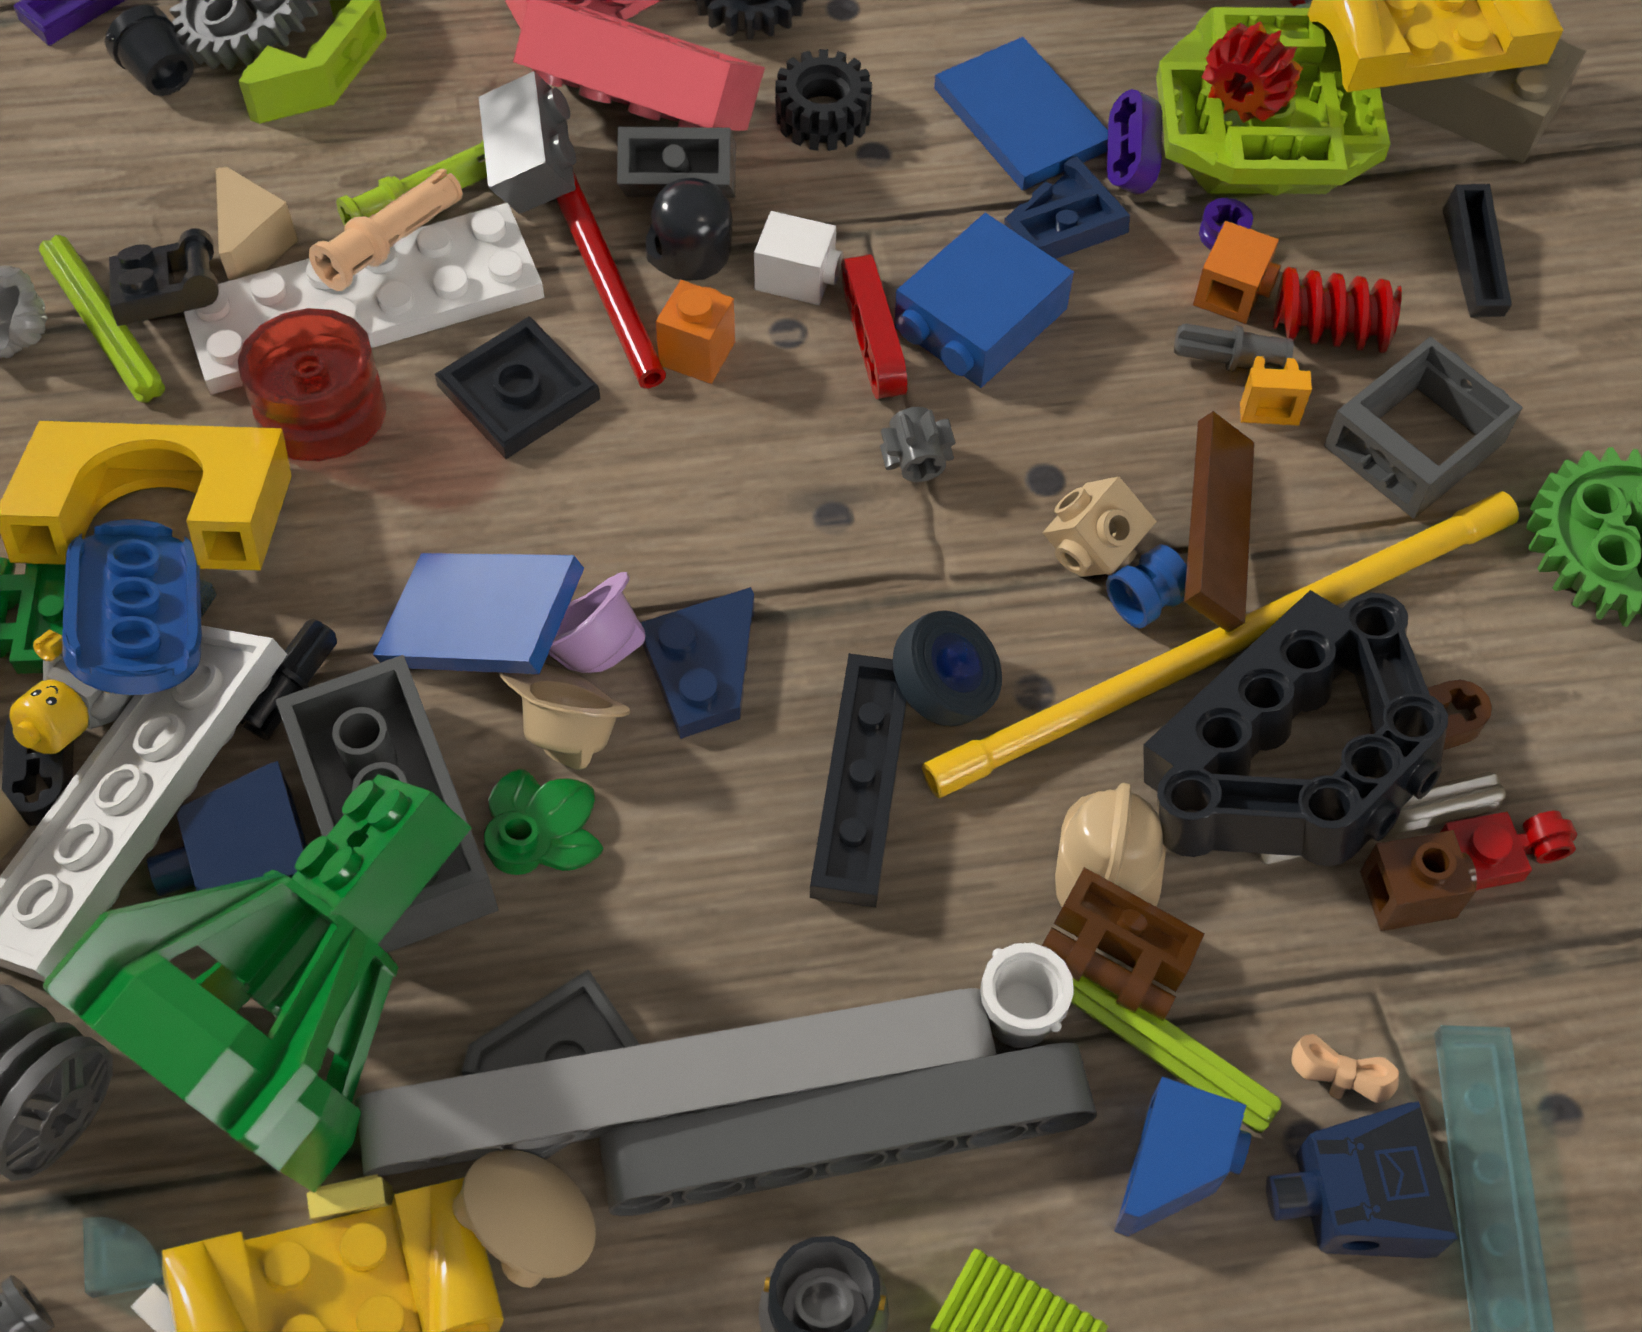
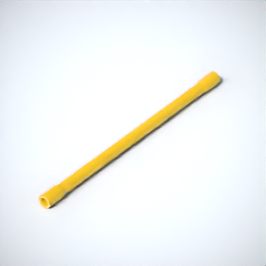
M1504 491L1490 495L1455 512L1451 518L1246 614L1245 624L1230 632L1218 627L981 740H971L922 764V772L926 783L938 799L988 776L997 767L1247 649L1310 590L1337 606L1465 544H1474L1514 525L1519 519L1518 507L1514 499Z

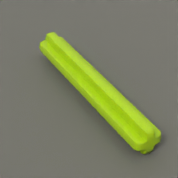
M55 235L51 240H43L39 246V252L43 257V261L135 399L142 403H148L153 397H161L165 391V385L161 381L160 374L126 325L117 326L109 299L67 237Z
M1083 976L1079 981L1073 979L1074 994L1071 1003L1187 1085L1245 1104L1246 1108L1242 1123L1254 1132L1262 1133L1268 1128L1282 1104L1278 1096L1167 1019L1162 1021L1140 1008L1133 1013L1117 1004L1118 996Z

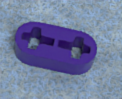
M1130 89L1118 97L1109 114L1107 173L1112 185L1139 195L1152 187L1160 173L1162 163V107L1158 100L1138 90Z

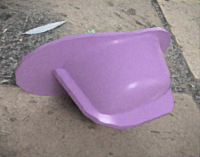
M620 572L608 578L588 594L570 602L548 653L551 657L569 670L582 673L602 672L616 665L643 644L646 637L644 628L622 592L630 579L627 572Z

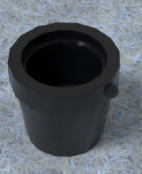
M148 4L134 6L122 12L113 20L108 28L104 43L109 55L120 67L128 70L153 95H171L183 88L190 80L194 70L193 61L177 36L174 24L159 7Z

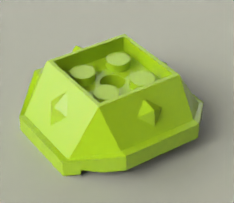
M1212 7L1197 22L1196 29L1181 39L1159 62L1156 81L1159 103L1162 107L1165 158L1182 164L1207 193L1271 194L1275 197L1280 194H1327L1338 185H1344L1385 160L1390 147V138L1380 88L1346 92L1342 84L1341 62L1334 38L1323 24L1310 21L1307 16L1309 8ZM1261 21L1267 34L1271 35L1281 30L1280 42L1284 46L1297 47L1293 61L1302 66L1303 70L1300 73L1299 80L1296 82L1298 88L1295 90V96L1285 107L1282 106L1274 116L1269 117L1264 122L1254 117L1243 123L1237 111L1232 110L1223 114L1225 104L1218 98H1208L1212 85L1201 76L1205 71V66L1208 64L1205 58L1209 54L1210 48L1219 38L1222 39L1231 28L1236 27L1239 23L1249 28L1251 25Z

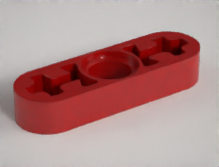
M871 254L844 258L841 261L844 295L874 397L882 399L905 395L908 387L905 360L875 260Z

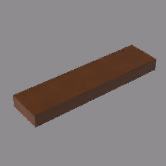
M1212 411L1198 421L1184 602L1224 630L1230 632L1245 624L1255 442L1216 412Z

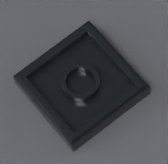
M530 316L435 373L437 386L505 459L600 400L599 386Z

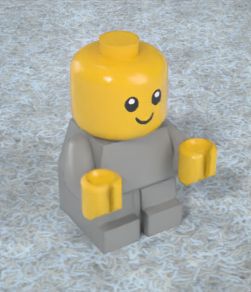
M49 629L33 643L34 651L43 659V681L36 684L12 704L9 718L13 727L14 737L22 746L42 754H56L80 736L87 728L93 729L115 721L134 695L101 691L78 680L71 674L64 663L62 635Z

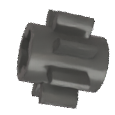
M910 407L901 410L891 418L890 428H882L881 430L884 443L880 445L886 470L900 467L903 478L908 481L923 482L931 480L945 470L946 461L954 459L951 446L956 444L950 420L942 419L935 422L933 411L927 408Z

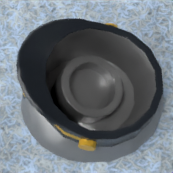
M835 1236L810 1237L792 1245L777 1261L769 1277L765 1279L759 1303L761 1332H886L888 1328L889 1307L887 1289L871 1258L852 1242Z

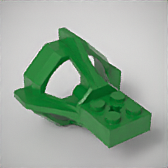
M380 774L373 781L368 780L360 784L348 796L342 807L344 816L327 836L316 838L303 850L296 861L295 869L297 872L292 878L278 871L271 870L263 874L264 876L103 912L43 983L44 990L52 998L77 1015L91 1029L226 1131L249 1151L256 1153L277 1170L313 1193L316 1192L352 1146L359 1123L361 1110L352 1101L393 976H397L399 968L378 944L472 829L468 823L432 791ZM198 945L218 962L193 980L170 963L169 960ZM251 998L277 1017L267 1036L236 1013ZM327 1048L334 1052V1056L326 1081L318 1076V1072Z

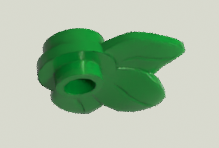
M525 769L514 770L502 777L493 787L488 799V808L492 820L485 829L483 840L484 850L493 865L504 873L523 875L536 869L539 864L561 871H571L582 868L598 858L604 849L602 844L590 832L582 829L594 808L595 792L593 787L582 781L570 778L550 780L540 786L536 779ZM512 838H521L523 840H515Z

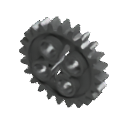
M178 0L180 3L171 7L169 12L175 18L172 23L174 24L176 34L189 56H192L199 65L206 62L213 70L221 62L227 70H232L239 58L246 66L252 64L255 54L262 52L267 45L272 47V45L278 42L280 45L287 47L289 45L287 35L291 31L304 32L306 29L301 21L304 17L317 16L319 12L313 3L322 0Z

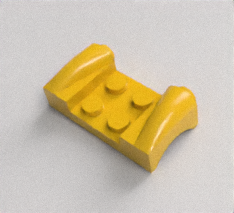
M1312 0L1307 14L1311 22L1323 24L1332 34L1340 57L1342 84L1346 92L1547 64L1564 31L1550 0Z
M464 1178L394 1194L392 1205L252 1239L243 1240L242 1231L162 1250V1271L175 1332H499L504 1322V1317L486 1248L481 1244L474 1232L464 1227L454 1215V1199L462 1190Z

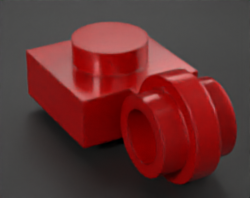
M1555 810L1542 812L1527 819L1522 824L1525 833L1518 835L1508 811L1449 822L1440 831L1454 830L1461 852H1465L1471 857L1477 876L1476 890L1524 881L1532 871L1526 855L1534 854L1537 863L1548 864L1562 860L1573 854L1576 850L1573 841L1577 838V832L1572 821L1563 819L1561 812Z

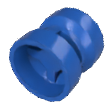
M1159 544L1142 554L1137 566H1124L1108 576L1106 589L1109 599L1115 610L1127 623L1139 629L1159 618L1164 606L1174 607L1184 601L1187 565L1176 551L1169 546Z

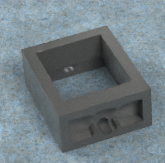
M1430 336L1337 410L1324 446L1405 513L1415 519L1506 442L1523 407L1510 398L1504 390L1493 385L1466 364L1460 356L1449 351ZM1416 389L1476 435L1440 466L1435 464L1380 419Z

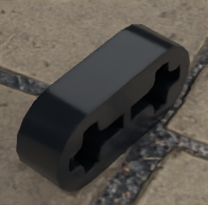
M9 718L4 730L2 791L28 825L38 826L73 779L74 740L56 754L37 753L31 748L22 746L16 740ZM37 774H40L49 789L40 791L39 800L30 803L26 796L35 793Z

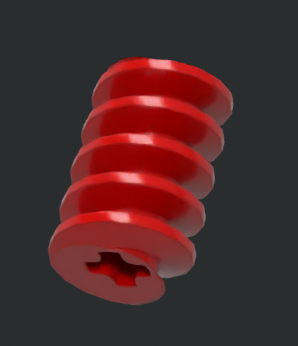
M1287 267L1283 271L1277 293L1273 319L1274 330L1279 323L1285 324L1287 338L1294 341L1302 326L1308 327L1310 343L1316 345L1324 329L1331 330L1333 347L1338 348L1341 346L1347 332L1354 333L1356 350L1363 351L1369 337L1374 335L1377 336L1379 353L1386 354L1399 322L1402 301L1401 285L1396 288L1393 294L1390 281L1379 279L1375 282L1371 291H1369L1366 277L1355 276L1346 290L1343 274L1332 273L1323 287L1320 271L1309 270L1300 284L1297 269Z

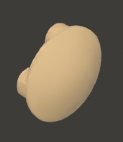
M511 1149L497 1150L483 1155L476 1160L466 1173L462 1190L454 1199L453 1211L457 1220L464 1227L474 1232L481 1244L501 1261L506 1277L521 1287L531 1288L536 1286L543 1278H557L571 1274L586 1262L593 1251L596 1238L595 1221L585 1196L561 1169L537 1155Z

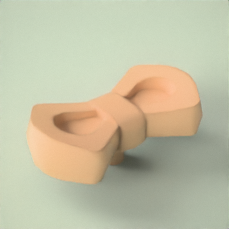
M1314 1034L1304 1035L1293 1048L1291 1063L1294 1069L1306 1080L1332 1082L1329 1094L1333 1098L1341 1099L1345 1089H1353L1375 1103H1382L1391 1099L1398 1089L1399 1071L1386 1058L1373 1057L1355 1060L1338 1054Z

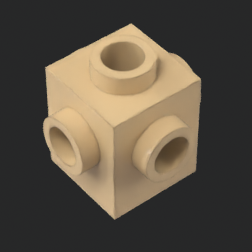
M1118 476L1085 483L1083 487L1068 493L1056 505L1054 512L1057 516L1042 534L1056 549L1055 555L1058 561L1072 573L1078 574L1079 577L1101 574L1111 575L1134 560L1137 554L1134 548L1157 521Z

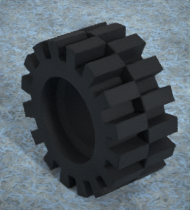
M819 49V57L813 58L811 52L806 51L801 53V62L792 57L786 61V69L780 68L777 73V80H775V119L777 125H781V133L785 137L792 134V143L801 146L805 140H808L809 149L816 151L819 149V143H827V149L831 151L837 150V141L841 140L845 147L854 143V135L861 138L865 134L866 126H869L871 120L872 81H870V73L867 68L861 70V62L853 58L850 62L846 63V53L837 51L835 58L828 57V49ZM818 96H827L835 98L839 101L829 104H819L811 102L808 99Z

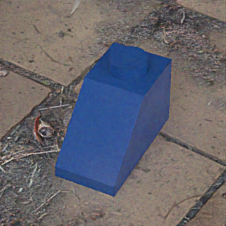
M1162 1077L1150 1100L1114 1232L1130 1236L1216 1193L1229 1172L1240 1175L1248 1154L1252 1135L1250 1132L1240 1129L1246 1105Z

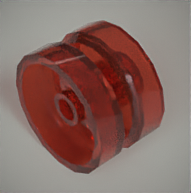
M306 308L282 313L261 324L244 341L237 362L240 379L247 399L252 405L257 428H282L288 458L320 462L343 457L367 444L382 427L387 406L368 333L354 318L330 309Z

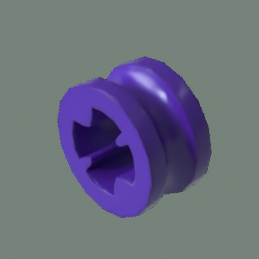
M1218 198L1211 201L1204 210L1203 221L1199 230L1201 242L1208 249L1212 250L1223 225L1219 226L1217 223L1224 224L1225 221L1251 229L1254 218L1251 209L1245 203L1233 198Z

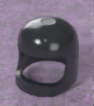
M682 178L667 184L656 196L652 207V224L646 236L647 261L657 270L674 279L685 281L707 279L719 273L729 259L733 227L730 202L719 187L707 180ZM658 238L662 245V255L656 251Z

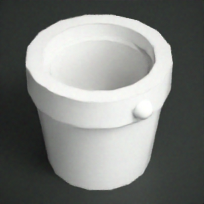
M1016 943L1004 949H995L992 953L993 958L988 962L981 981V1000L988 1015L992 1034L1006 1045L1015 1048H1028L1040 1043L1051 1031H1060L1062 1028L1061 1021L1067 1015L1074 994L1073 978L1064 960L1051 949L1035 943Z

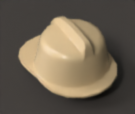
M544 663L540 674H499L509 687L522 696L523 724L526 740L537 747L543 748L545 753L553 760L575 770L586 768L590 763L593 753L604 749L608 743L616 718L630 714L628 706L612 700L589 681L560 667Z
M1121 783L1116 790L1098 791L1081 797L1068 809L1061 828L1055 872L1056 897L1061 907H1063L1084 867L1157 907L1161 895L1166 847L1163 845L1162 826L1160 818L1152 805L1141 796L1132 793L1131 784Z

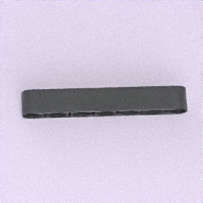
M1056 1043L627 1125L606 1132L600 1136L598 1143L609 1212L617 1216H634L1064 1132L1090 1123L1097 1117V1112L1079 1046L1074 1043Z

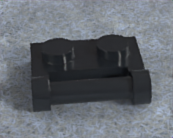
M191 228L184 231L177 243L154 248L146 244L133 245L121 250L118 255L109 257L110 307L117 326L212 305L217 300L219 289L218 280L210 271V261L214 255L213 240L210 234L199 228ZM187 269L182 282L174 284L173 272Z

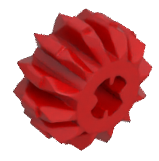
M1261 21L1251 25L1249 28L1239 23L1236 27L1231 28L1222 39L1219 38L1210 48L1209 54L1205 58L1208 64L1205 66V71L1201 77L1212 85L1208 98H1218L1225 104L1223 114L1235 110L1238 112L1243 123L1254 117L1264 122L1269 117L1274 116L1282 106L1285 107L1295 96V90L1298 88L1296 82L1300 78L1303 67L1293 61L1297 47L1284 46L1280 42L1281 30L1269 35Z

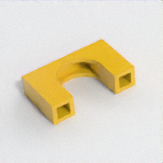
M39 421L0 501V534L10 563L66 565V553L71 541L81 533L82 539H84L93 518L107 504L134 491L156 487H171L184 489L196 494L186 522L197 565H200V569L261 571L292 477L283 429Z

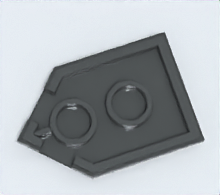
M588 969L470 1043L461 1072L465 1076L640 1044ZM570 1143L525 1150L524 1152L537 1155L546 1160Z

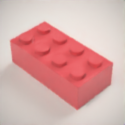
M528 0L513 60L514 63L532 68L531 72L535 71L548 85L562 87V84L580 88L579 95L606 104L615 101L629 105L628 112L644 118L660 121L661 117L672 121H679L678 127L731 128V131L748 130L765 70L763 66L574 3L557 0Z

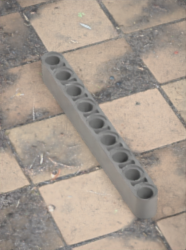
M967 988L390 1088L362 1095L355 1100V1106L361 1110L358 1134L363 1175L371 1176L378 1174L379 1176L400 1174L477 1160L483 1155L497 1150L525 1151L599 1138L608 1131L627 1125L997 1054L988 1015L981 1000V989Z

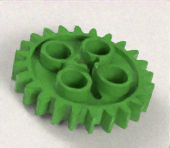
M1613 447L1607 448L1600 461L1590 451H1585L1578 464L1568 459L1565 460L1558 473L1551 472L1530 507V510L1534 513L1526 525L1527 530L1536 533L1528 547L1529 551L1546 553L1537 567L1539 572L1557 571L1560 575L1552 587L1555 591L1564 590L1569 587L1577 591L1572 604L1574 607L1577 608L1591 600L1596 603L1595 612L1597 619L1602 620L1610 609L1618 611L1622 626L1628 627L1636 614H1640L1642 617V458L1638 449H1633L1626 461H1621Z

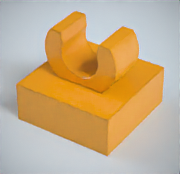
M1257 356L1250 370L1240 401L1241 422L1299 426L1312 391L1311 371H1299L1298 363L1294 358H1287L1283 370L1265 369L1264 356Z

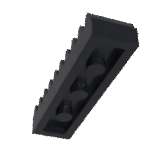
M848 654L810 882V898L875 908L877 906L907 700L903 696L895 678L893 659Z

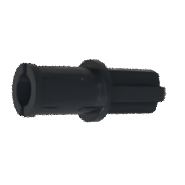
M310 619L306 621L285 649L288 655L273 674L269 686L258 695L239 723L244 724L246 721L245 729L264 740H269L274 730L282 721L275 699L309 688V681L337 644L336 633L318 620Z

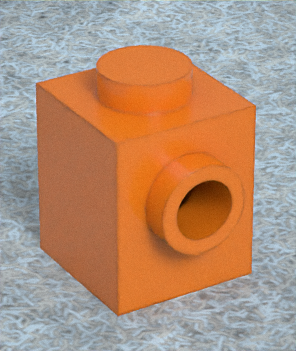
M1225 221L1203 266L1193 306L1246 324L1259 295L1269 298L1276 284L1282 265L1272 261L1279 239Z
M680 280L656 320L658 357L662 366L712 384L735 344L734 298L724 295L714 288L701 287Z

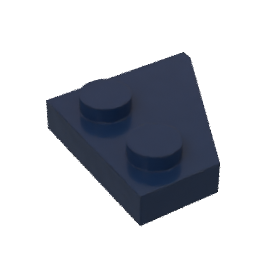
M1076 156L1064 164V175L1052 185L1044 182L1032 193V198L1028 202L1020 204L1005 218L1004 225L1057 259L1129 233L1130 214Z
M751 587L640 622L646 635L642 645L680 739L741 718L744 677L747 671L751 622L755 608L754 593Z

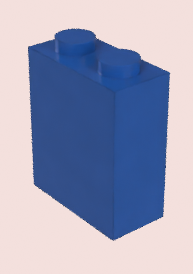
M985 212L896 290L894 326L908 342L920 345L943 361L944 365L952 373L964 376L982 388L1067 309L1074 271Z

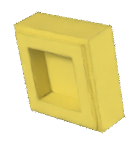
M378 1174L319 1186L315 1193L312 1191L306 1192L309 1216L316 1223L392 1205L393 1201L392 1186Z

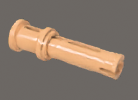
M439 169L425 181L389 203L375 215L373 214L369 218L366 216L352 218L345 224L344 232L329 242L318 241L309 249V259L315 273L329 288L335 291H343L352 284L353 276L367 266L377 267L387 259L390 248L395 243L410 235L443 210L459 202L463 194L459 181L452 173L447 175V170Z

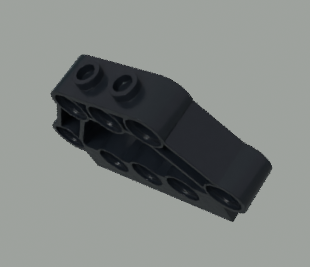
M1310 590L1143 744L1144 783L1157 791V815L1162 826L1163 845L1169 851L1187 857L1206 855L1212 850L1302 856L1305 860L1316 865L1333 866L1343 864L1352 858L1371 838L1375 841L1382 840L1398 820L1400 809L1413 796L1421 799L1429 793L1442 771L1441 761L1448 726V714L1444 705L1429 694L1406 635L1408 613L1401 602L1384 593H1366L1358 595L1343 608H1340ZM1345 669L1354 674L1375 734L1356 736L1347 742L1342 750L1340 768L1332 776L1324 775L1311 780L1249 776L1251 759L1260 750L1276 749L1286 743L1291 735L1292 719L1301 711L1317 710L1325 705L1331 697L1332 681ZM1185 810H1197L1198 812H1193V813H1192V812H1184V811H1185ZM1321 818H1330L1335 821H1326Z

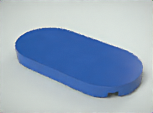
M138 519L109 521L95 526L94 535L82 539L81 533L73 539L66 553L62 629L63 660L71 674L90 687L122 695H143L161 692L175 687L188 679L200 663L202 642L200 565H197L192 542L185 536L184 542L172 537V529L165 525Z

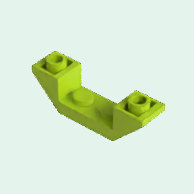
M329 0L335 21L321 39L310 47L305 58L267 45L257 59L245 68L242 77L239 79V85L250 120L261 124L334 105L387 37L380 0Z

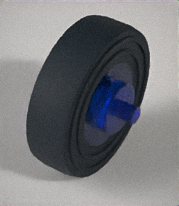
M946 610L928 613L907 626L896 641L893 651V669L897 684L911 707L927 720L942 726L963 725L985 714L997 701L1002 686V669L998 654L985 632L964 615Z

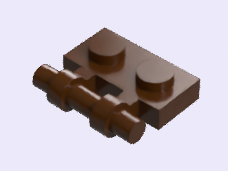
M1084 867L1053 923L1073 934L1077 939L1074 940L1051 927L1042 946L1051 949L1064 960L1074 980L1079 981L1083 976L1117 995L1116 1003L1133 1013L1140 1008L1163 1021L1171 1009L1176 996L1153 984L1152 981L1155 980L1176 992L1189 971L1205 933ZM1098 948L1101 951L1125 963L1126 965L1132 967V970L1130 971L1124 968L1123 966L1115 963L1114 961L1106 958L1105 956L1097 953L1096 949Z

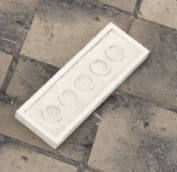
M504 203L418 228L407 237L395 243L390 248V253L382 264L377 267L367 266L354 275L352 284L343 291H335L323 283L315 273L310 259H305L218 284L219 295L212 305L185 311L184 315L210 395L542 299L544 298L542 281L508 203Z
M201 625V659L195 672L184 682L170 689L151 694L134 695L0 875L1 967L44 982L100 915L116 902L122 887L144 856L155 847L161 832L183 801L196 789L200 777L222 746L232 738L241 719L258 695L269 686L273 674L288 655L273 638Z

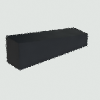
M1456 184L1442 211L1469 316H1505L1512 306L1491 186L1490 184Z

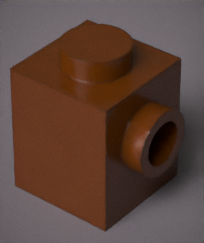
M1454 830L1376 843L1360 870L1380 931L1455 919L1476 892L1477 876L1474 863L1467 853L1461 852Z

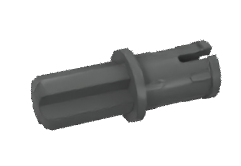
M1186 323L1178 327L1174 341V353L1178 356L1225 363L1226 370L1231 372L1236 367L1251 369L1257 356H1264L1265 369L1283 370L1287 358H1292L1294 349L1293 339L1244 332L1243 327L1235 325L1232 331Z

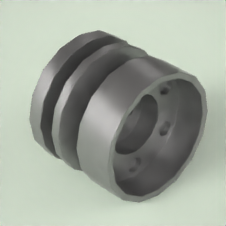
M0 985V1174L10 1181L29 1179L49 1168L73 1146L89 1126L106 1096L113 1075V1056L104 1045L91 1037H84L70 1023L55 1022V1018L45 1007L11 985Z

